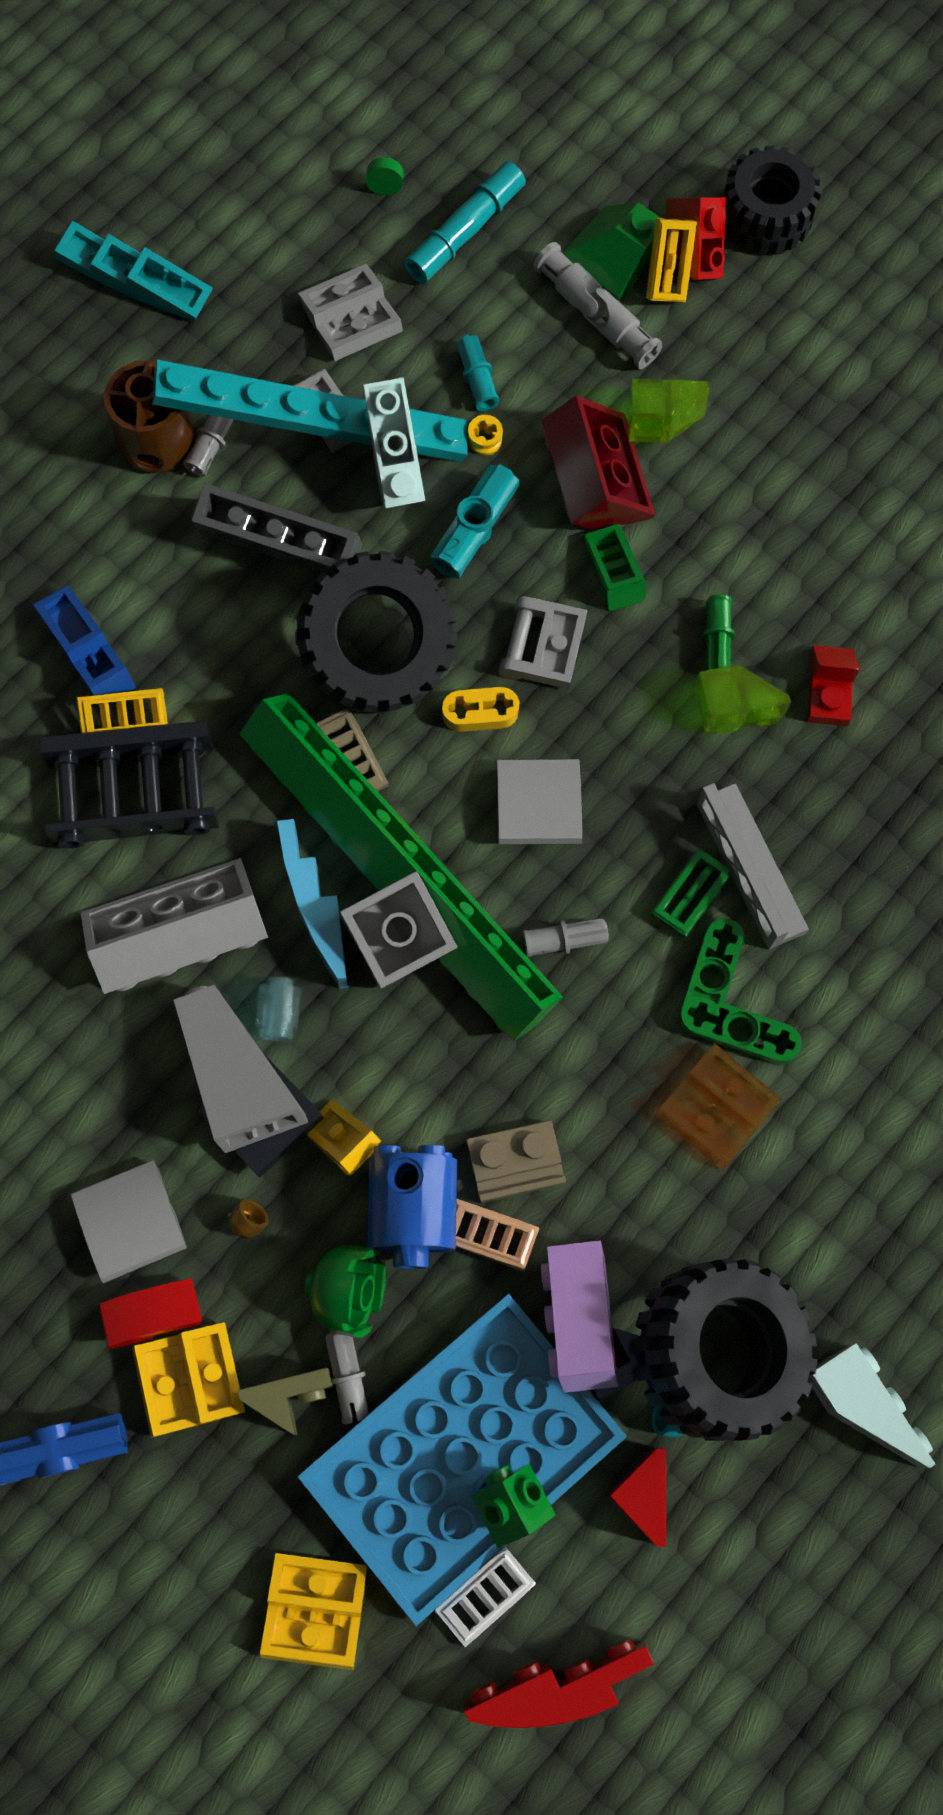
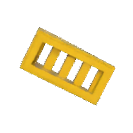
M163 688L76 698L81 733L168 724ZM143 698H150L153 722L146 723ZM126 700H133L136 724L129 725ZM108 702H116L119 726H111ZM91 704H99L102 728L94 729Z

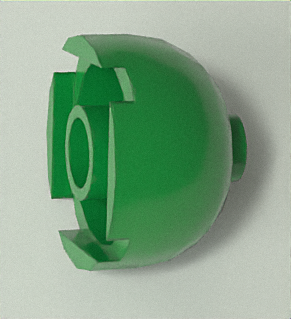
M342 1245L327 1252L318 1261L315 1268L308 1272L304 1286L305 1294L309 1296V1304L314 1317L324 1328L336 1334L354 1338H364L371 1331L374 1325L366 1324L371 1312H380L385 1291V1263L376 1261V1256L381 1254L379 1249L358 1245Z

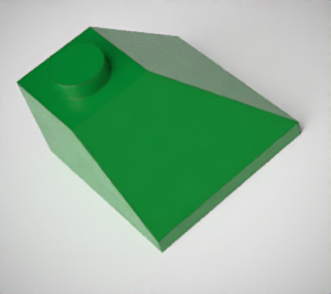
M639 202L605 206L562 253L573 264L579 263L593 276L602 289L607 290L619 301L650 267L656 218L661 217Z

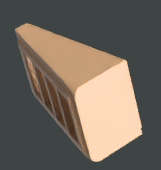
M456 1199V1234L464 1213L473 1215L465 1238L456 1236V1247L524 1272L539 1227ZM483 1219L488 1221L489 1224L482 1243L478 1244L473 1242L479 1223ZM497 1225L506 1229L498 1250L489 1247ZM515 1231L523 1235L515 1256L507 1254V1250Z

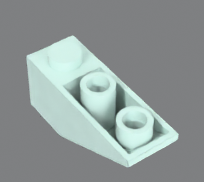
M404 377L364 384L363 388L382 506L389 508L425 501Z
M857 1343L846 1345L817 1364L816 1374L809 1375L808 1383L812 1384L813 1391L828 1414L919 1468H931L936 1465L929 1455L933 1451L929 1440L918 1427L912 1429L902 1414L906 1411L905 1404L892 1387L885 1388L876 1374L880 1371V1367L867 1348L863 1347L860 1349Z

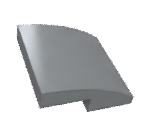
M367 264L298 293L306 314L334 362L403 332L401 319L386 300L382 284Z
M579 759L497 760L499 844H582V800Z
M154 1160L71 1194L85 1240L103 1283L187 1248L176 1213L170 1204L159 1168Z

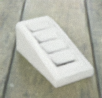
M505 1546L438 1606L435 1611L463 1646L467 1647L536 1583ZM500 1564L517 1583L511 1591L494 1571ZM486 1577L503 1596L498 1603L492 1599L480 1584ZM472 1589L489 1609L484 1616L479 1613L466 1597ZM458 1602L475 1622L470 1629L464 1625L451 1609Z

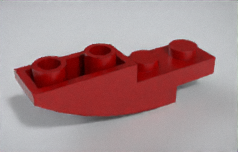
M631 1638L624 1639L608 1647L605 1650L608 1657L592 1665L589 1659L572 1664L563 1670L565 1678L556 1681L549 1664L540 1668L538 1661H535L512 1673L514 1681L500 1688H497L495 1682H491L469 1694L471 1702L464 1705V1712L470 1722L495 1727L531 1728L569 1723L596 1715L619 1705L611 1685L654 1665L646 1645L642 1641L633 1644Z

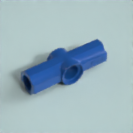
M110 1414L72 1425V1422L52 1425L33 1430L29 1436L1 1442L0 1486L37 1475L39 1478L73 1471L80 1469L79 1465L128 1453L127 1434L121 1414Z

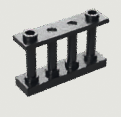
M207 720L40 737V753L49 768L54 767L58 770L61 823L45 824V833L52 844L65 849L79 848L84 845V842L175 832H184L187 835H203L208 833L209 829L220 828L215 808H203L199 756L205 751H213L212 735ZM178 754L183 757L187 809L162 812L158 760L162 756ZM137 759L141 761L145 814L120 816L116 767L120 760ZM96 763L100 766L103 818L78 821L75 769L80 764Z

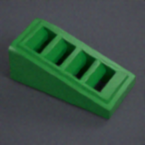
M620 523L582 534L584 546L609 611L643 602L646 599V581ZM617 543V546L601 551L597 550L599 547ZM622 557L621 559H618V560H614V561H611V562H608V563H603V562H605V561H609V560H612V559H615V558ZM627 571V573H625V574H621V575H618V576H615V577H611V578L609 577V576H612V575L619 574V573H622V572Z

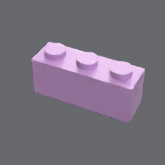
M601 1240L547 1247L549 1263L541 1264V1276L544 1291L551 1290L552 1305L544 1307L547 1333H555L556 1349H548L551 1378L559 1377L564 1393L618 1387L606 1263Z

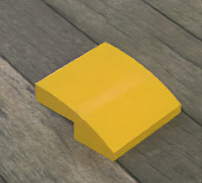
M225 1322L182 1332L176 1336L132 1347L151 1438L245 1412L243 1402L239 1400L238 1390H240Z
M275 1553L260 1658L354 1670L367 1565Z

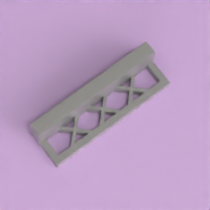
M715 783L703 787L696 805L727 867L733 871L731 875L768 950L806 934L809 928L736 783L721 790L717 789Z

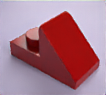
M820 645L812 646L807 722L839 726L849 725L851 721L853 682L859 672V665L853 649Z

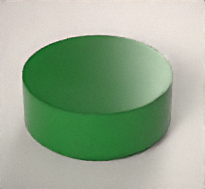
M381 157L372 160L368 164L366 185L372 192L378 195L390 196L401 190L404 170L397 161Z

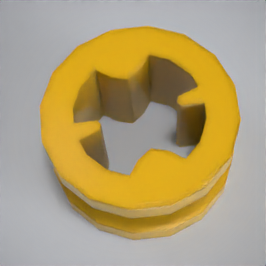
M480 415L472 419L468 427V444L473 452L478 455L488 456L500 449L503 438V428L500 421L491 415ZM484 430L487 435L492 434V439L486 441L484 436H479V431Z

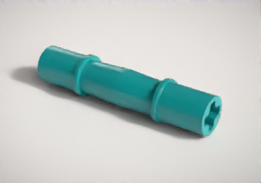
M505 161L483 184H479L475 188V194L457 208L438 230H432L428 234V238L405 259L404 264L408 273L417 282L426 284L448 261L453 260L456 256V251L471 239L492 215H498L502 211L503 206L525 186L526 180L522 171L514 163Z

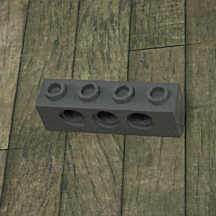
M204 483L192 518V522L200 534L319 573L325 572L333 563L342 558L348 559L353 557L355 553L361 551L363 546L356 532Z

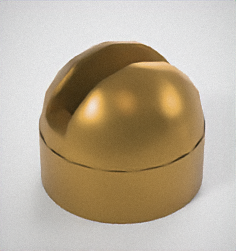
M250 1199L242 1200L234 1208L229 1219L232 1233L236 1236L242 1235L244 1239H251L257 1236L269 1223V1218L264 1208Z

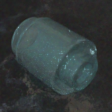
M284 977L268 978V984L259 985L255 1027L259 1029L258 1038L276 1042H289L293 1040V1032L298 1031L302 991L301 988L293 986L294 980Z

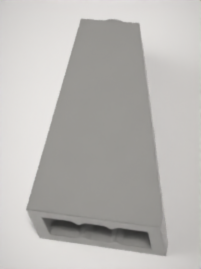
M215 985L195 987L189 990L185 996L174 999L213 1139L225 1153L308 1123L306 1114Z

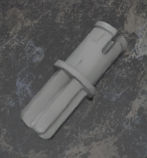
M209 415L204 427L197 429L196 435L198 437L183 462V465L189 472L200 477L206 476L218 450L223 449L226 444L224 437L233 419Z
M604 919L565 924L563 920L559 922L560 925L523 930L527 957L563 950L565 954H570V949L603 944L608 941L609 937L608 927Z
M331 1332L326 1335L325 1339L334 1377L331 1381L336 1387L342 1415L341 1421L342 1424L354 1422L355 1415L352 1403H354L357 1421L359 1422L370 1414L361 1378L366 1376L365 1371H360L353 1337Z

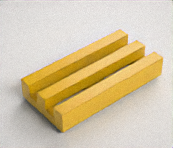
M656 218L646 293L647 299L652 301L686 302L696 221ZM667 229H669L661 292H659ZM679 230H684L675 293H671L673 272L675 269L677 256L676 249L678 242Z

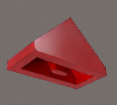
M652 1448L606 1495L653 1545L666 1547V1449Z

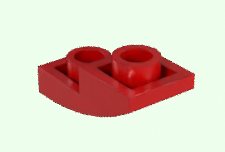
M192 1278L129 1293L99 1303L98 1305L107 1350L151 1341L155 1335L198 1327L202 1322Z

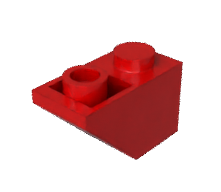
M726 197L666 198L667 220L679 219L697 222L690 269L692 280L723 278ZM668 229V231H667V236H666V241H667V242H668L669 229ZM679 230L676 255L679 260L684 230Z

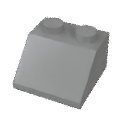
M417 871L340 912L344 924L379 989L458 948Z

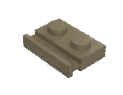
M552 1120L467 1139L480 1203L566 1184Z

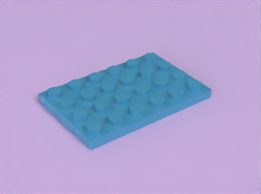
M509 1294L496 1303L298 1475L304 1486L415 1626L420 1624L505 1547L497 1548L471 1497L487 1485L483 1477L506 1464L509 1465L511 1471L530 1464L548 1501L552 1505L627 1437L589 1390L564 1393L559 1377L551 1378L548 1349L554 1348Z

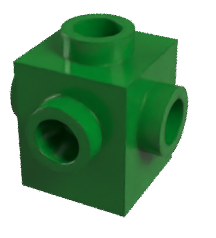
M508 1464L494 1470L483 1477L487 1485L471 1496L497 1548L530 1535L556 1516L530 1464H526L511 1471Z

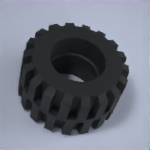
M773 145L765 146L763 151H760L758 148L751 149L748 156L742 154L737 158L736 165L732 164L726 180L723 197H726L725 232L726 234L733 233L731 240L735 244H745L744 249L749 252L752 249L760 250V255H767L768 251H774L775 255L782 254L785 247L791 251L797 247L799 241L803 242L812 227L822 187H819L821 181L819 174L813 173L814 165L810 161L804 162V156L799 152L792 154L789 153L790 148L781 147V150H776ZM758 197H771L783 204H768L758 199Z

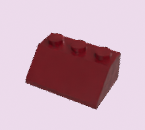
M575 395L542 419L546 434L545 442L552 455L556 469L555 477L561 487L566 504L565 512L571 524L596 531L620 523L621 526L649 520L656 516L625 413Z

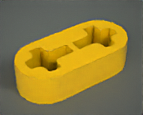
M505 687L458 690L451 692L444 699L442 718L449 729L457 732L503 729L515 723L518 718L520 702L518 696L512 690ZM496 701H504L505 707H509L506 710V715H498L497 709H494ZM456 704H463L464 709L468 710L466 711L465 718L459 719L456 712H453L455 711Z

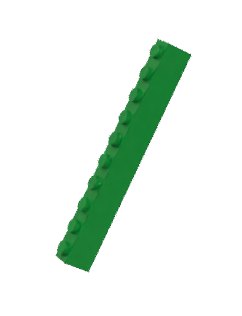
M289 693L266 698L261 701L239 734L250 746L252 752L263 760L276 775L278 781L303 805L306 813L320 824L328 833L332 842L344 851L356 865L358 871L368 878L378 891L417 871L458 947L438 958L440 963L465 987L469 996L482 1006L494 1020L496 1026L506 1033L512 1041L534 1029L563 996Z

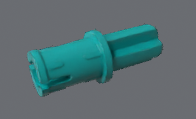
M466 334L457 341V349L464 367L463 379L470 385L477 410L488 411L500 403L491 377L493 368L490 363L486 362L479 338L476 335L469 336V334Z

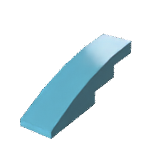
M294 819L277 821L284 863L300 916L318 955L340 989L348 988L337 895L321 897L316 858L300 859L298 835Z

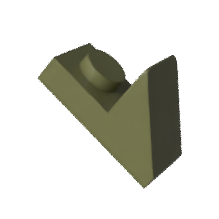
M324 1368L238 1390L239 1400L291 1434L298 1435L290 1398L298 1397L299 1405L325 1399L324 1390L333 1388L334 1384L331 1381V1370Z

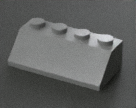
M241 858L80 912L86 951L104 994L115 990H128L138 982L155 976L165 977L171 975L177 969L196 962L206 963L215 959L219 954L237 948H250L257 944L258 941L268 938Z

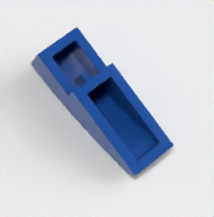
M69 585L33 605L92 696L130 692L136 688L126 667L108 644L103 632Z

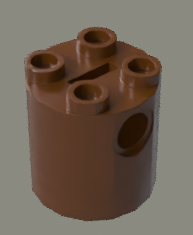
M151 360L134 361L119 368L109 378L104 390V407L118 449L129 467L149 473L178 471L184 466L183 462L195 443L194 426L190 411L152 405L154 367L156 362Z

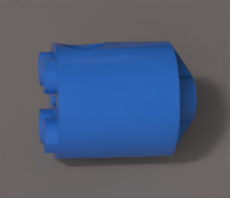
M392 1145L374 1147V1156H371L369 1161L367 1248L379 1249L380 1252L393 1253V1268L427 1269L429 1253L455 1251L457 1159L452 1157V1153L445 1152L444 1146L421 1145L418 1146V1153L401 1152V1147ZM419 1174L416 1185L411 1189H407L410 1178Z

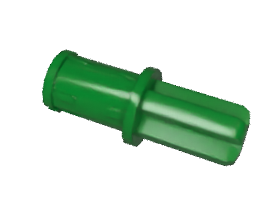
M717 594L709 596L706 600L707 629L703 631V639L707 641L706 670L713 676L729 673L731 669V641L735 638V632L731 629L732 598L727 595Z

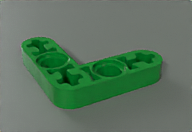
M721 918L715 920L710 924L704 935L679 1013L681 1028L686 1034L738 1053L775 1065L788 1064L798 1055L802 1044L800 1034L794 1027L725 1003L744 942V933L740 925L732 919ZM722 930L730 932L729 939L734 941L735 944L728 943L721 959L713 957L719 943V939L713 937V935H719ZM707 952L712 957H706L705 953ZM723 960H730V963L728 964ZM707 967L718 969L723 976V984L714 989L704 986L700 980V972ZM697 1007H702L705 1009L704 1016L715 1021L719 1018V1013L725 1014L726 1017L720 1026L719 1035L712 1032L717 1024L704 1021L700 1027H696L693 1025L694 1018L688 1015V1012H695ZM737 1019L747 1022L751 1028L750 1039L744 1042L732 1039L728 1032L730 1022ZM763 1027L767 1029L763 1037L776 1040L780 1034L786 1036L785 1043L791 1046V1049H786L780 1055L775 1052L776 1045L763 1040L760 1044V1049L753 1045L760 1035V1028Z

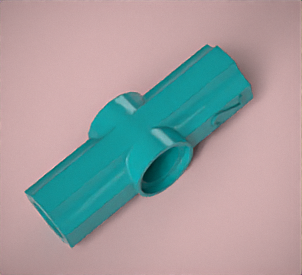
M490 464L470 496L459 503L457 516L429 558L430 564L440 574L450 579H459L479 547L490 539L492 527L519 487V479L513 475L510 469L500 464ZM477 518L483 522L473 525L468 523L467 520Z

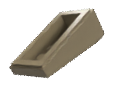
M349 708L316 723L329 738L348 730L331 739L332 742L339 749L355 742L356 747L343 754L351 762L363 756L365 761L355 767L362 775L368 771L372 772L373 777L367 780L377 791L389 786L380 765Z

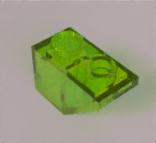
M631 379L628 402L629 441L668 443L705 416L710 381Z
M741 665L701 671L694 686L705 732L717 730L721 734L731 733L740 729L742 725L757 723L761 727L770 726L784 718L791 704L788 694Z

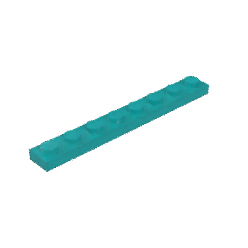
M157 360L155 364L152 405L372 445L365 400ZM409 409L417 454L463 462L467 456V420Z

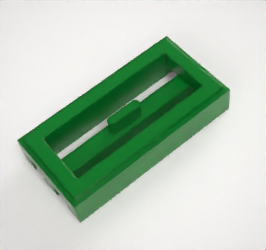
M698 848L652 910L650 917L656 921L659 919L666 928L678 932V936L685 940L733 871ZM701 861L706 864L704 870L670 915L664 911L698 863ZM716 871L720 874L685 924H683L678 919L712 872Z

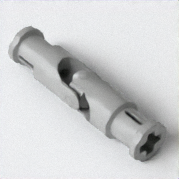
M557 242L548 244L540 251L533 263L534 270L538 274L544 273L555 284L556 291L572 306L578 308L583 313V316L616 348L622 347L634 359V364L638 369L647 367L658 356L662 349V341L649 336L640 327V321L607 290L602 289L593 276L579 263L573 264L561 252V246ZM609 312V320L605 322L601 317Z

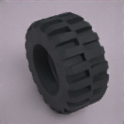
M368 551L355 553L353 557L348 559L342 558L333 563L325 572H322L305 595L296 619L295 642L298 645L300 654L298 658L302 668H305L308 672L311 683L316 689H321L327 695L326 698L335 704L340 703L350 710L371 712V714L398 710L424 698V695L440 683L441 676L449 669L453 660L450 657L452 648L456 647L457 634L453 632V624L457 622L454 609H449L446 600L450 597L445 588L439 589L433 581L436 576L427 568L421 570L415 566V560L404 556L402 559L394 557L392 552L379 551L377 554H368ZM377 594L395 600L405 609L413 625L414 639L408 656L399 666L386 672L374 673L357 668L346 659L338 644L337 625L341 613L349 603L365 595Z
M733 1258L719 1259L682 1268L680 1272L671 1273L661 1280V1288L650 1292L645 1299V1305L649 1307V1310L639 1312L635 1324L636 1328L641 1329L640 1338L633 1339V1353L640 1354L641 1366H636L635 1370L638 1381L646 1380L649 1389L644 1392V1395L650 1405L662 1406L663 1409L660 1411V1417L669 1425H680L681 1433L693 1438L703 1437L705 1441L759 1439L760 1435L775 1433L782 1428V1421H792L800 1412V1406L797 1404V1401L807 1400L812 1389V1384L807 1382L809 1375L816 1374L817 1359L812 1358V1347H816L817 1343L815 1332L809 1333L806 1322L810 1321L811 1318L806 1307H799L795 1300L799 1296L790 1284H779L781 1280L779 1274L770 1268L760 1269L758 1263L746 1259L735 1261ZM715 1306L725 1309L736 1318L744 1330L749 1346L747 1373L740 1386L730 1395L713 1383L703 1366L700 1355L699 1341L701 1329L706 1317Z

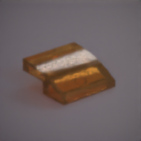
M714 1043L655 1115L723 1171L782 1098Z

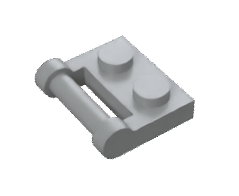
M526 596L518 597L514 607V612L517 616L506 658H503L500 663L499 674L508 679L518 680L522 678L569 689L588 610ZM532 618H543L544 621L533 663L522 661Z

